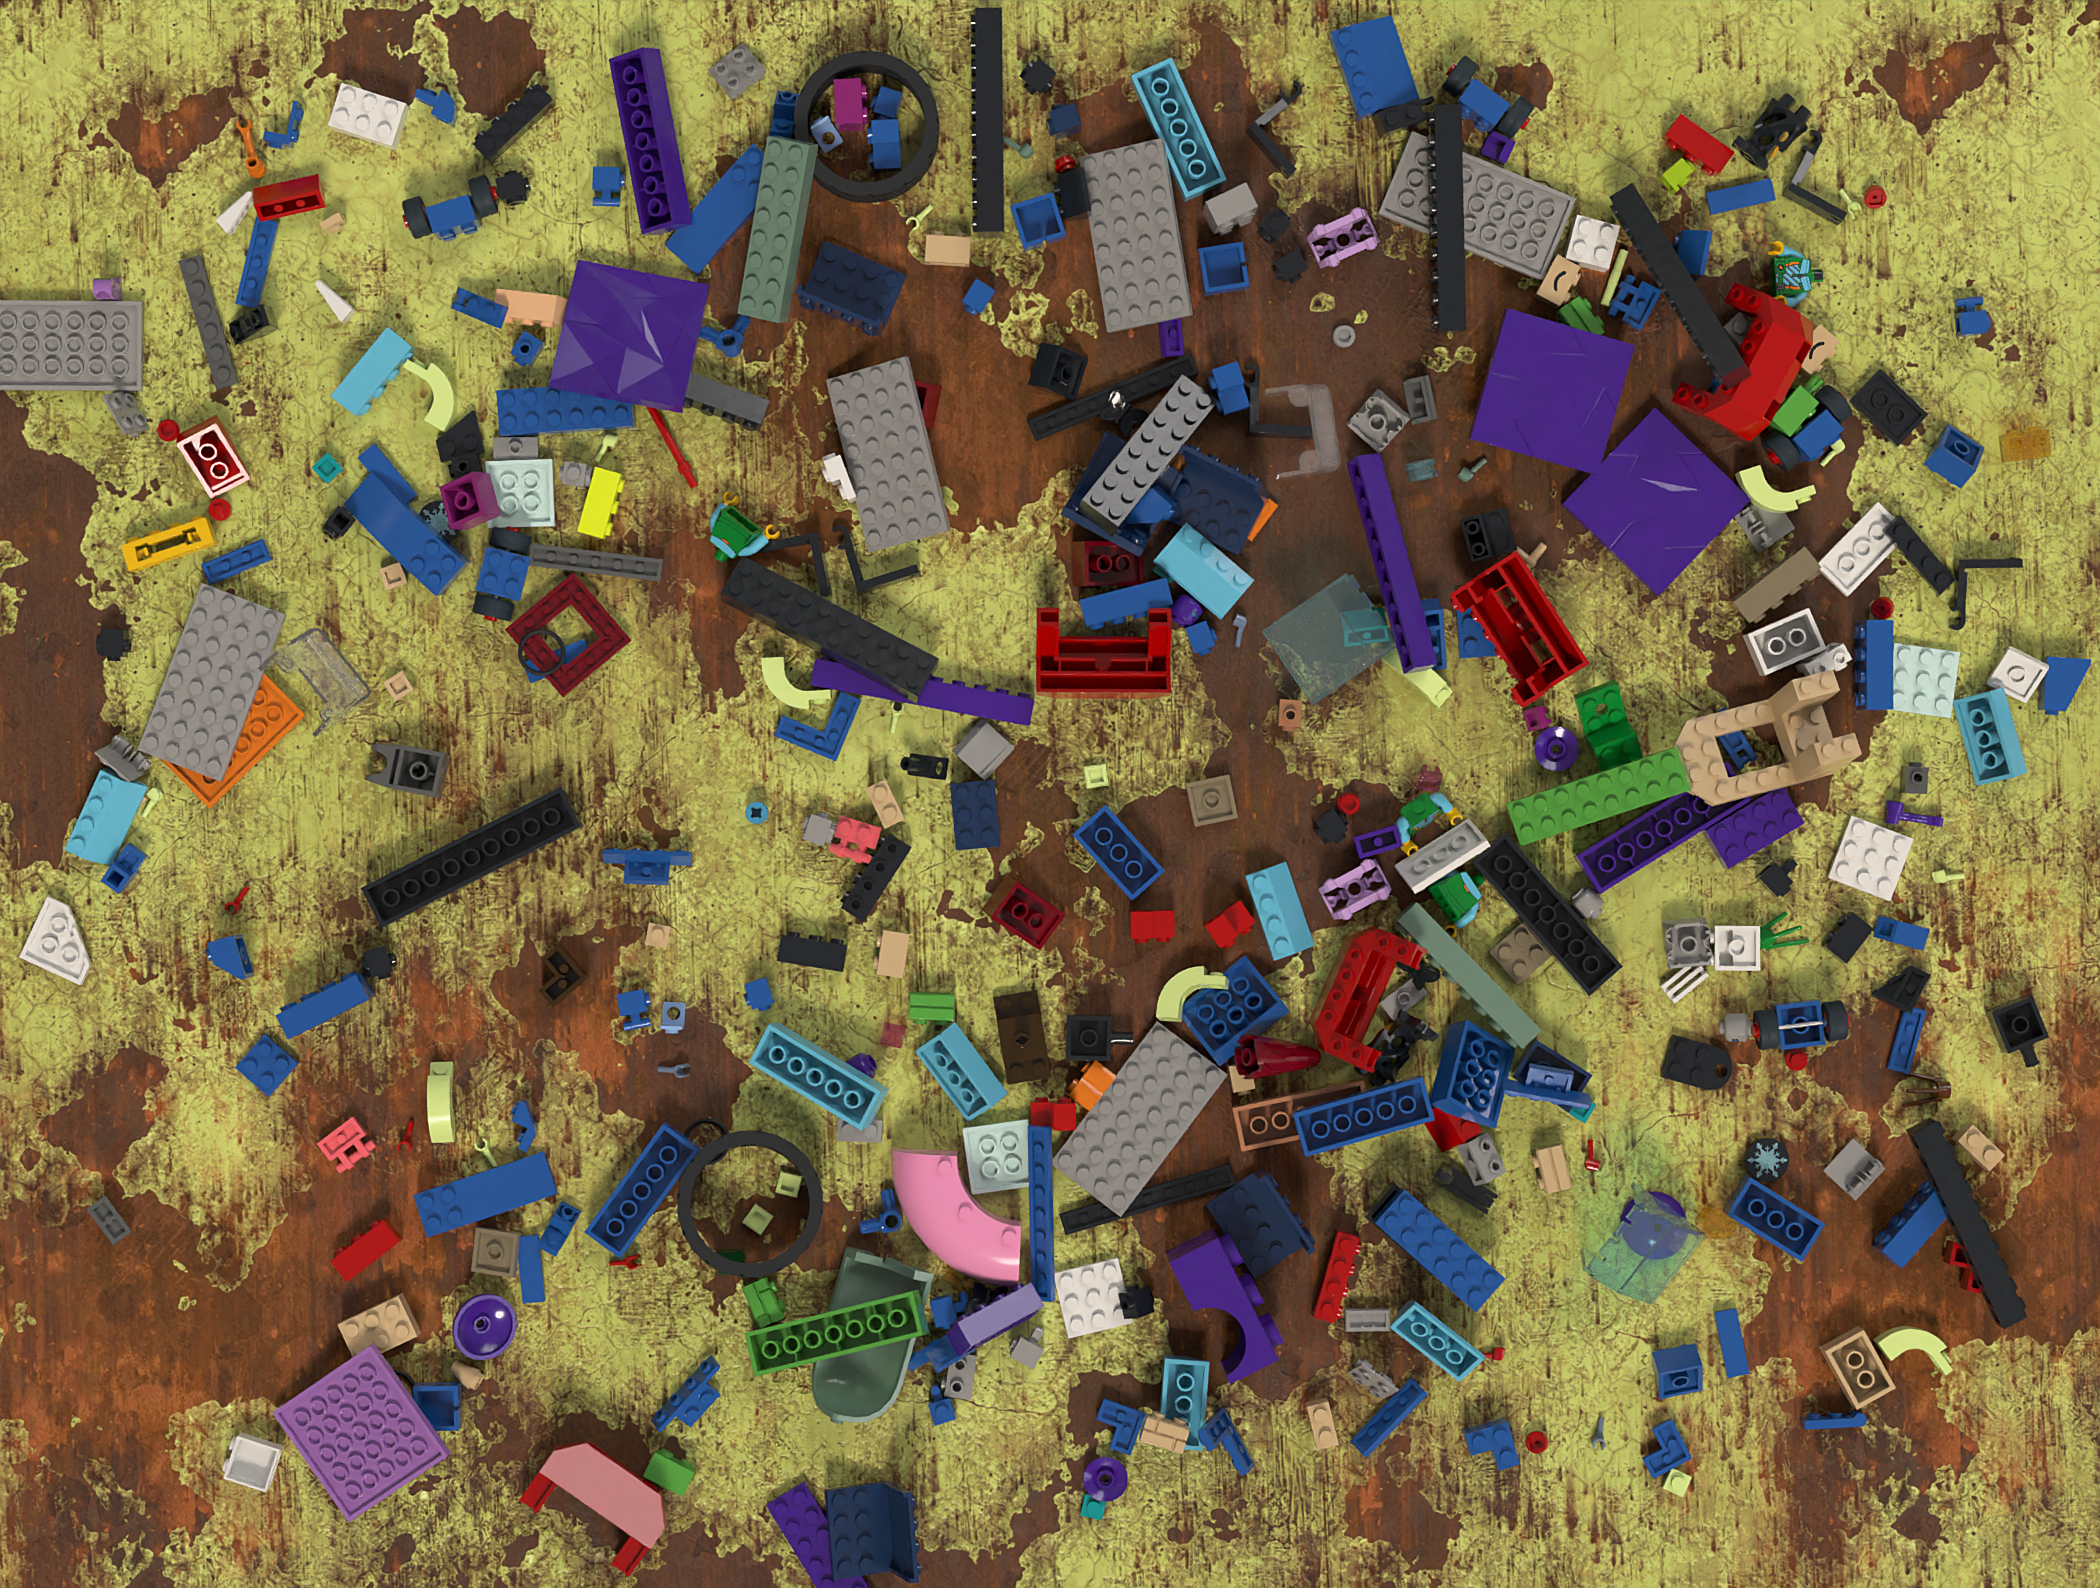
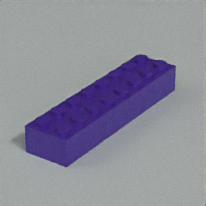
M642 47L610 58L609 64L642 235H661L693 225L660 49Z
M1724 762L1728 778L1736 776L1729 763ZM1684 792L1663 799L1576 853L1573 857L1592 888L1598 894H1601L1745 805L1751 799L1746 797L1711 806L1705 803V800Z

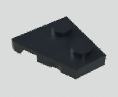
M471 411L436 440L441 463L449 462L451 458L472 453H478L479 455L485 453L476 411Z
M1910 965L1900 975L1888 980L1887 984L1878 990L1875 989L1871 995L1911 1015L1931 979V974Z

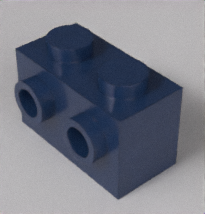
M1062 103L1051 108L1052 111L1049 112L1048 119H1046V127L1049 135H1054L1056 141L1081 132L1082 123L1074 103L1066 106Z

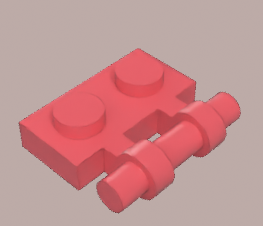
M840 815L834 837L840 838L841 841L838 845L832 843L829 851L835 853L838 857L844 858L846 856L852 858L854 862L868 864L871 861V855L866 854L867 848L876 849L882 828ZM851 842L858 844L856 850L849 848Z
M354 1116L317 1143L330 1162L337 1156L341 1160V1163L335 1166L339 1173L346 1169L350 1170L355 1166V1162L362 1157L366 1158L371 1154L370 1151L376 1147L373 1140L368 1141L366 1144L360 1140L367 1133ZM354 1144L357 1150L348 1156L344 1151Z

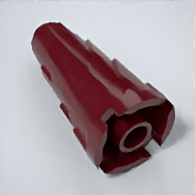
M1252 1034L1243 1035L1238 1040L1237 1044H1241L1240 1049H1235L1234 1055L1238 1074L1244 1075L1243 1079L1247 1080L1316 1067L1321 1061V1053L1316 1047Z

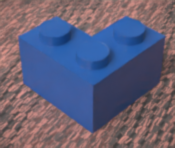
M898 119L871 120V127H867L868 142L873 144V153H869L870 167L874 166L875 173L901 171Z
M1238 361L1211 371L1207 381L1211 392L1215 391L1218 413L1222 412L1224 417L1250 407Z
M1504 1417L1462 1430L1467 1450L1471 1456L1491 1450L1495 1466L1499 1471L1520 1465L1509 1425Z

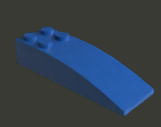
M754 143L691 212L693 225L677 229L665 244L696 275L702 272L754 215L764 153Z
M373 471L343 504L362 526L435 596L443 595L471 563L467 557Z
M542 1151L417 1192L413 1196L428 1238L558 1194L545 1152Z

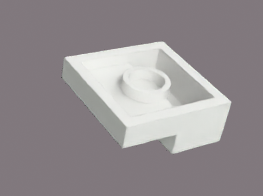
M833 453L823 457L825 467L821 469L826 481H831L833 486L841 483V485H838L843 500L848 499L849 503L856 501L857 497L841 456H836Z
M1830 643L1826 646L1825 650L1804 658L1794 665L1798 672L1809 676L1832 669L1839 671L1848 666L1846 662L1852 658L1843 643Z
M1714 925V930H1710V943H1714V952H1712L1711 965H1714V970L1760 971V926Z

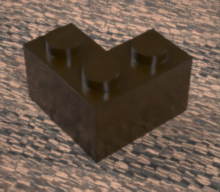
M560 943L541 958L555 977L538 991L552 1007H555L590 976Z

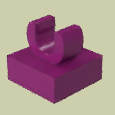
M1541 705L1522 711L1528 732L1549 727L1548 724L1552 720L1546 719L1545 711H1548L1547 707Z

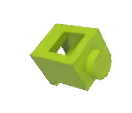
M1681 158L1658 179L1673 195L1680 189L1677 185L1683 187L1691 180L1689 175L1695 170V167L1689 160L1685 161Z

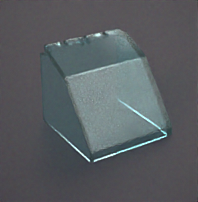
M1345 573L1262 630V633L1312 706L1396 648L1390 628L1384 629L1385 621L1377 609L1371 610V607L1374 605L1366 593L1358 591L1361 586L1353 574L1348 576Z
M1633 1182L1631 1189L1635 1205L1626 1215V1218L1632 1223L1629 1225L1622 1221L1612 1235L1618 1241L1616 1242L1609 1238L1599 1250V1253L1605 1257L1603 1260L1594 1256L1583 1247L1580 1250L1583 1270L1593 1279L1618 1294L1653 1304L1706 1234Z

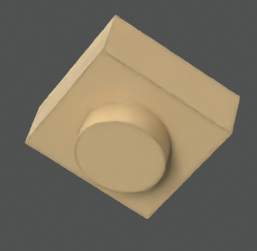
M337 212L319 224L327 234L330 232L335 234L343 229L346 221Z
M399 562L379 569L387 591L408 584L403 566Z
M404 671L383 682L395 702L415 690Z
M649 922L645 945L667 949L672 926Z

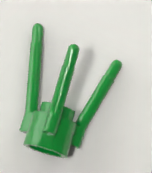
M1787 912L1782 913L1766 925L1760 927V950L1765 948L1768 951L1773 948L1809 943V939L1774 943L1776 938L1802 929V926L1799 925L1775 934L1772 929L1767 930L1786 917Z

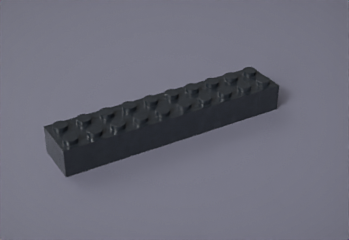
M1002 7L975 8V14H971V33H975V37H971V55H976V59H971V77H976V81H971L972 99H976V104H972V121H976V126H972V144H976V148H972V166H977V171H972V188H977V193H972L973 210H977V216H973V232H977V238H1004Z
M1434 105L1426 117L1427 127H1431V134L1427 136V150H1431L1430 159L1427 161L1428 172H1432V179L1428 181V195H1432V201L1428 206L1429 217H1433V224L1429 226V239H1433V246L1429 250L1430 262H1434V269L1430 271V284H1434V292L1430 294L1431 307L1435 308V314L1431 316V329H1435V334L1463 333L1466 331L1462 105Z
M1631 183L1610 196L1609 198L1613 204L1609 207L1684 328L1688 331L1697 349H1700L1701 355L1719 384L1723 385L1725 383L1729 390L1750 377L1752 374L1634 184Z
M744 556L739 560L721 591L722 602L916 704L938 668L939 658Z
M560 787L379 878L361 889L380 927L383 928L584 827L565 788Z

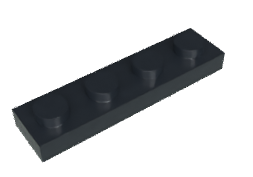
M1897 515L1882 529L1883 533L1937 595H1941L1955 581V578L1902 516Z

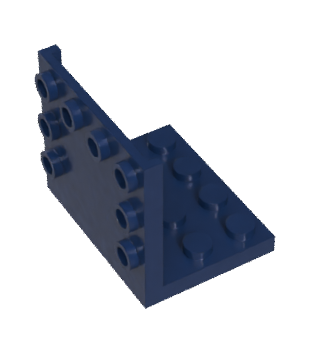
M824 241L805 288L798 284L795 294L801 307L813 311V309L855 326L862 329V332L869 336L875 337L876 335L881 337L907 275Z
M1106 431L1073 494L1064 506L1061 515L1140 557L1158 523L1127 524L1124 522L1112 537L1077 511L1082 499L1128 443ZM1169 466L1153 487L1160 486L1172 497L1185 473Z
M1182 444L1178 452L1186 463L1183 470L1185 474L1172 496L1177 502V505L1173 508L1176 512L1168 521L1180 527H1183L1187 522L1209 542L1239 556L1270 498L1263 483L1260 482L1261 479L1250 473L1248 477L1241 474L1240 468L1230 463L1228 466L1220 463L1221 459L1213 454L1204 455L1201 449L1193 444H1189V446Z
M1261 1167L1205 1204L1223 1232L1230 1234L1243 1262L1254 1278L1301 1247L1305 1249L1308 1255L1316 1251L1313 1246L1316 1241L1306 1227H1300L1304 1223L1297 1213L1292 1215L1288 1209L1291 1206L1290 1202L1284 1194L1281 1196L1276 1191V1188L1279 1187L1269 1171L1264 1173Z
M889 1480L824 1489L831 1577L833 1580L890 1571L910 1584L919 1582V1575H921V1566L917 1562L919 1543L915 1539V1530H917L918 1526L916 1517L913 1514L916 1501L912 1492Z

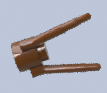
M1909 1072V1076L1933 1083H1930L1929 1088L1906 1089V1092L1930 1093V1096L1933 1097L1903 1103L1902 1107L1942 1102V1099H1949L1951 1096V1084L1949 1081H1942V1077H1931Z

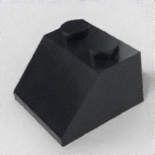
M1084 167L1057 175V182H1053L1055 196H1060L1061 204H1057L1060 217H1064V223L1090 217L1092 210Z
M1041 342L1028 385L1041 391L1076 401L1088 358L1062 346Z

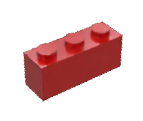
M1682 114L1675 119L1662 137V140L1665 141V146L1673 151L1678 150L1683 154L1682 157L1685 160H1689L1692 164L1696 163L1701 167L1700 170L1709 177L1718 176L1735 153Z
M319 174L253 188V203L260 222L326 207L325 191Z
M378 1218L368 1226L370 1228L369 1232L365 1235L360 1232L351 1239L353 1243L346 1249L343 1245L333 1253L335 1258L330 1262L346 1282L403 1239L387 1218L382 1222Z

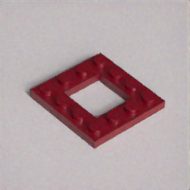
M574 572L505 629L519 646L522 638L527 633L544 628L572 605L597 634L599 639L566 666L563 663L556 672L545 676L563 698L632 641ZM539 634L531 636L524 644L523 652L539 671L552 669L560 660Z

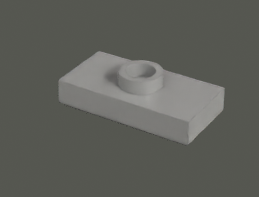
M538 437L493 438V460L539 459Z
M1411 977L1380 1001L1379 1004L1389 1017L1395 1020L1401 1009L1404 1011L1408 1010L1428 993L1424 987L1418 991Z
M1345 1308V1331H1390V1309Z

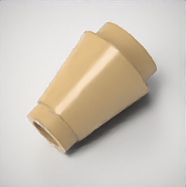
M455 1361L450 1369V1372L468 1389L476 1390L484 1378L481 1370L459 1361Z

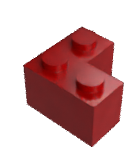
M1238 900L1207 921L1203 926L1219 948L1224 947L1227 949L1237 942L1235 938L1239 936V933L1245 935L1253 929L1252 924L1255 923V920L1241 900Z
M1129 910V937L1134 939L1135 943H1148V939L1156 938V942H1170V938H1175L1174 910Z
M1058 1096L1057 1100H1048V1097H1035V1101H1030L1031 1124L1051 1126L1054 1131L1076 1130L1075 1100H1071L1070 1096Z
M1947 1240L1943 1262L1949 1265L1964 1267L1960 1288L1982 1294L1958 1242Z

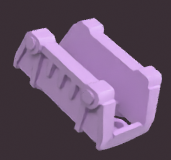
M1358 207L1352 209L1351 214L1324 226L1323 224L1316 225L1313 228L1314 231L1307 237L1320 269L1328 265L1335 267L1340 263V260L1366 248L1367 250H1373L1378 246L1377 243L1380 242L1367 211ZM1366 218L1367 223L1363 225L1361 230L1356 231L1354 229L1350 231L1354 223ZM1342 234L1349 238V244L1344 247L1337 243V237ZM1363 234H1364V235H1366V236H1368V235H1373V236H1374V237H1371V238H1369V239H1366V240H1364V241H1362V242H1360V243H1359V242H1356L1357 240L1360 239V238H1359L1360 235H1363ZM1323 237L1331 239L1327 241V245L1324 247L1321 245L1314 246L1312 243ZM1330 250L1332 252L1336 250L1335 254L1320 261L1325 251Z
M1376 859L1361 861V866L1335 880L1334 878L1327 879L1324 886L1318 889L1334 920H1348L1353 916L1352 913L1377 900L1384 901L1388 898L1392 889ZM1374 867L1377 868L1371 878L1367 879L1364 877L1361 879L1363 873ZM1374 881H1384L1386 884L1375 891L1365 890L1371 887L1370 883ZM1355 882L1360 885L1361 890L1359 894L1351 895L1349 893L1348 887L1351 883ZM1337 887L1343 888L1342 890L1338 891L1339 895L1335 897H1325L1324 893H1327ZM1342 899L1344 901L1348 899L1345 907L1333 912L1332 908L1338 900Z

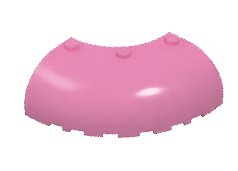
M891 1148V1169L899 1203L907 1220L923 1243L938 1258L966 1276L1000 1287H1016L1019 1279L1021 1220H1012L991 1213L974 1199L962 1180L958 1165V1151Z

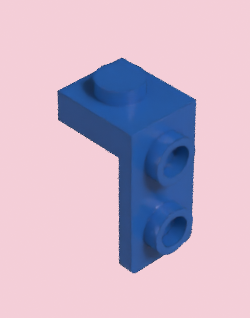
M293 101L287 135L264 131L263 140L269 144L268 147L282 150V146L293 148L294 143L298 142L300 134L299 130H297L298 122L302 121L304 115V108H301L302 105L298 101Z

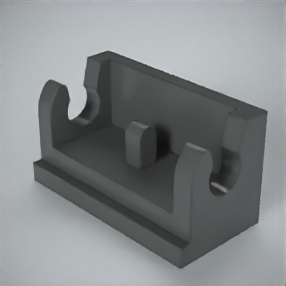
M1429 375L1402 382L1409 417L1411 418V426L1437 420Z
M106 1196L87 1208V1211L113 1245H116L123 1238L131 1234L132 1231Z

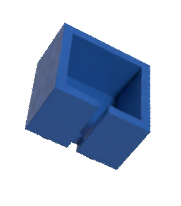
M1053 192L1010 205V211L1023 252L1043 246V241H1046V244L1066 239V232Z
M1243 242L1198 249L1197 256L1204 296L1249 288L1247 267L1242 266L1246 262Z
M421 1382L413 1386V1399L435 1431L460 1430L462 1427V1406H459L462 1402L461 1382Z

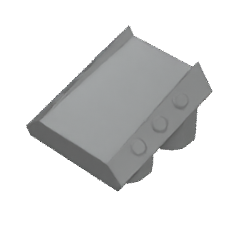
M1377 389L1351 418L1347 426L1375 451L1380 453L1411 418L1407 412L1403 411L1383 391Z
M981 719L952 751L981 778L986 780L1014 750V747L984 719Z
M1697 917L1662 922L1668 969L1712 964V951L1709 945L1710 928L1707 926L1706 918Z

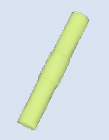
M1619 250L1600 303L1604 306H1609L1628 251Z

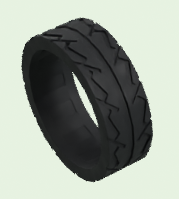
M856 51L845 53L829 60L810 76L803 86L795 106L793 128L796 140L810 143L809 128L813 109L821 95L834 84V79H843L855 74L874 73L892 78L909 89L919 102L924 113L925 134L921 148L904 170L878 182L862 183L836 175L824 166L816 156L813 178L820 186L833 195L851 202L877 203L891 200L906 193L922 180L931 167L938 149L939 117L936 101L928 84L925 83V80L914 68L901 59L883 52Z
M757 1130L730 1133L704 1146L690 1161L681 1178L677 1194L678 1219L682 1233L691 1249L709 1266L722 1273L737 1277H762L779 1272L795 1262L813 1241L819 1230L823 1213V1191L818 1174L808 1157L793 1143L784 1138ZM742 1146L767 1148L784 1156L802 1176L808 1194V1217L797 1241L786 1252L760 1263H741L718 1255L702 1240L692 1220V1191L704 1167L725 1151Z

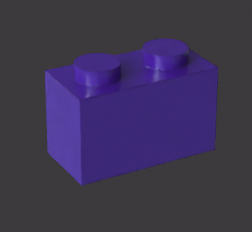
M1397 825L1387 826L1351 837L1357 859L1403 846Z

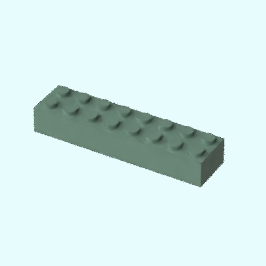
M767 136L737 314L776 323L788 321L818 144L781 136Z
M1412 901L1393 919L1397 923L1394 927L1403 936L1409 935L1412 938L1410 942L1427 949L1426 954L1428 956L1426 960L1433 967H1440L1443 970L1441 975L1449 983H1455L1458 986L1456 990L1463 998L1471 999L1474 1002L1472 1007L1480 1015H1487L1490 1018L1487 1022L1496 1031H1502L1505 1034L1503 1039L1511 1047L1523 1049L1542 1031L1417 902Z

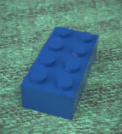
M1167 578L1079 600L1085 628L1090 627L1091 631L1103 628L1106 622L1112 621V625L1125 622L1126 617L1133 616L1134 620L1143 618L1148 615L1149 608H1169L1173 604Z
M1864 620L1856 622V626L1853 628V638L1856 639V648L1853 650V660L1856 661L1853 682L1857 686V692H1854L1853 704L1857 706V710H1892L1893 620Z
M1106 805L1100 808L1072 834L1132 901L1165 872Z
M356 971L341 977L340 983L337 984L335 981L321 987V993L311 992L300 998L301 1003L297 1004L295 1001L281 1007V1013L277 1014L276 1017L287 1039L296 1037L375 997L365 974H357Z
M1747 1175L1743 1176L1722 1210V1213L1801 1262L1825 1226L1820 1220Z
M1924 1181L1918 1187L1916 1196L1909 1198L1904 1203L1902 1212L1899 1215L1895 1214L1889 1220L1887 1229L1880 1231L1874 1238L1875 1242L1872 1246L1892 1264L1900 1268L1907 1264L1946 1219L1930 1181Z

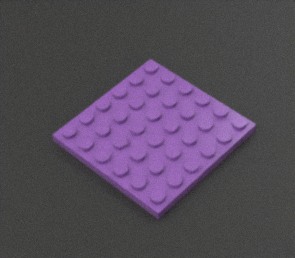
M375 1343L272 1412L348 1522L451 1454Z

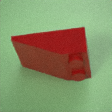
M217 414L177 434V446L211 499L251 479Z

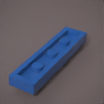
M256 217L235 304L249 308H255L260 305L279 228L278 222L271 220L260 222L259 218Z
M1411 1377L1350 1442L1367 1458L1428 1393Z

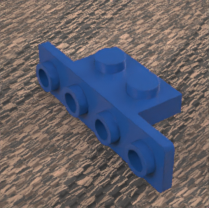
M618 848L602 850L604 863L625 864L624 884L669 885L670 865L692 866L693 864L692 853L685 850H677L675 852H667L661 849L643 851L637 848L631 850H620Z
M1529 1063L1524 1082L1502 1079V1093L1511 1097L1520 1096L1533 1101L1542 1100L1555 1105H1569L1577 1109H1590L1591 1107L1590 1094L1570 1090L1574 1077L1573 1071Z
M945 1335L939 1340L931 1341L924 1349L911 1353L908 1368L910 1371H913L930 1361L935 1371L939 1373L972 1353L975 1349L958 1357Z
M710 1355L704 1360L692 1376L685 1380L680 1389L672 1394L667 1403L654 1414L651 1421L659 1432H662L675 1416L691 1427L721 1395L717 1389L707 1383L721 1367L715 1357Z

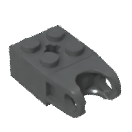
M371 745V750L382 753L386 757L387 766L380 774H365L364 780L400 792L437 799L442 798L450 755L405 745ZM424 767L425 773L421 777V775H418V770H422Z

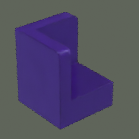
M1491 131L1480 154L1504 166L1516 142Z

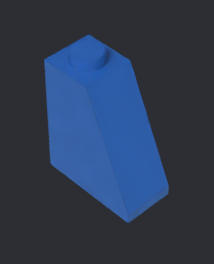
M2041 657V661L2048 664L2049 669L2039 683L2038 710L2045 711V715H2059L2060 711H2066L2091 665V659Z

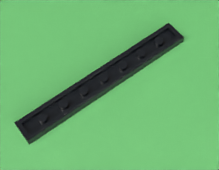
M1189 353L1027 420V423L1036 442L1099 416L1109 406L1110 394L1114 389H1118L1123 393L1126 405L1174 385L1182 374L1187 378L1198 375L1199 371L1192 354Z
M1226 1163L1142 1188L1121 1217L1100 1201L1059 1213L1065 1235H1069L1236 1184L1230 1164Z

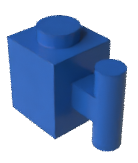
M593 166L592 189L594 192H602V197H593V206L620 207V198H612V193H621V187H625L626 175L622 174L620 167Z
M1982 296L1954 300L1956 308L1964 307V312L1954 315L1956 338L1983 335L1988 332L1991 322L1989 315H1986V310L1975 311L1976 305H1983Z
M645 988L616 995L620 1016H631V1021L623 1022L625 1031L651 1026L650 1017L641 1019L640 1012L648 1011V1006L652 1005L649 992L645 993Z
M966 1291L958 1293L960 1301L955 1303L953 1302L952 1294L930 1299L936 1328L941 1327L942 1330L951 1328L950 1325L956 1322L958 1318L956 1312L962 1311L963 1315L966 1314L964 1312L968 1301Z
M934 1382L931 1385V1393L934 1399L928 1401V1406L936 1426L955 1420L956 1412L951 1397L943 1396L940 1384Z

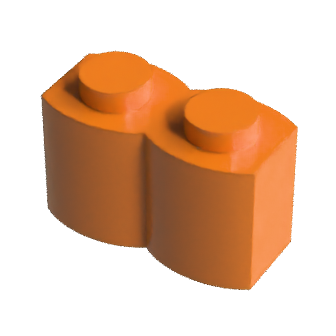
M1088 1061L1081 1070L1084 1073L1079 1080L1075 1078L1067 1088L1070 1090L1068 1095L1088 1111L1095 1106L1116 1078V1074L1099 1061Z

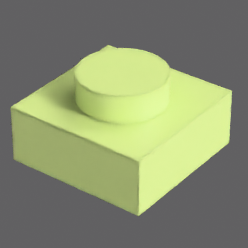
M1673 1468L1668 1471L1661 1487L1683 1497L1692 1477Z

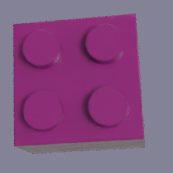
M861 78L834 79L835 114L838 132L865 131L864 125L868 124L867 107H863V102H867L866 84L862 85Z
M471 472L439 487L450 529L469 530L501 516L490 473Z

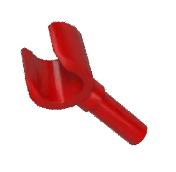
M245 885L235 900L225 905L224 910H227L232 904L235 907L232 915L238 913L241 909L240 903L250 888Z
M408 1122L404 1139L397 1146L398 1151L401 1150L402 1144L408 1146L407 1153L412 1149L413 1144L410 1138L414 1122Z
M1588 1139V1154L1584 1166L1587 1170L1595 1172L1598 1170L1599 1160L1593 1159V1140Z
M634 1254L623 1260H611L609 1265H623L632 1270L642 1265L636 1264L634 1259L641 1257V1255Z
M1494 1346L1493 1353L1482 1354L1486 1356L1485 1358L1500 1361L1504 1358L1505 1348Z

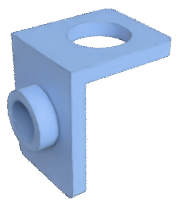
M829 116L825 118L820 117L812 123L813 126L810 127L811 133L824 153H828L843 142V139L831 123ZM826 132H831L835 136L834 142L830 145L824 144L822 141V136Z
M664 1002L660 1029H665V1033H679V1030L684 1029L685 1003ZM671 1007H677L680 1010V1017L676 1020L670 1019L667 1015V1011Z

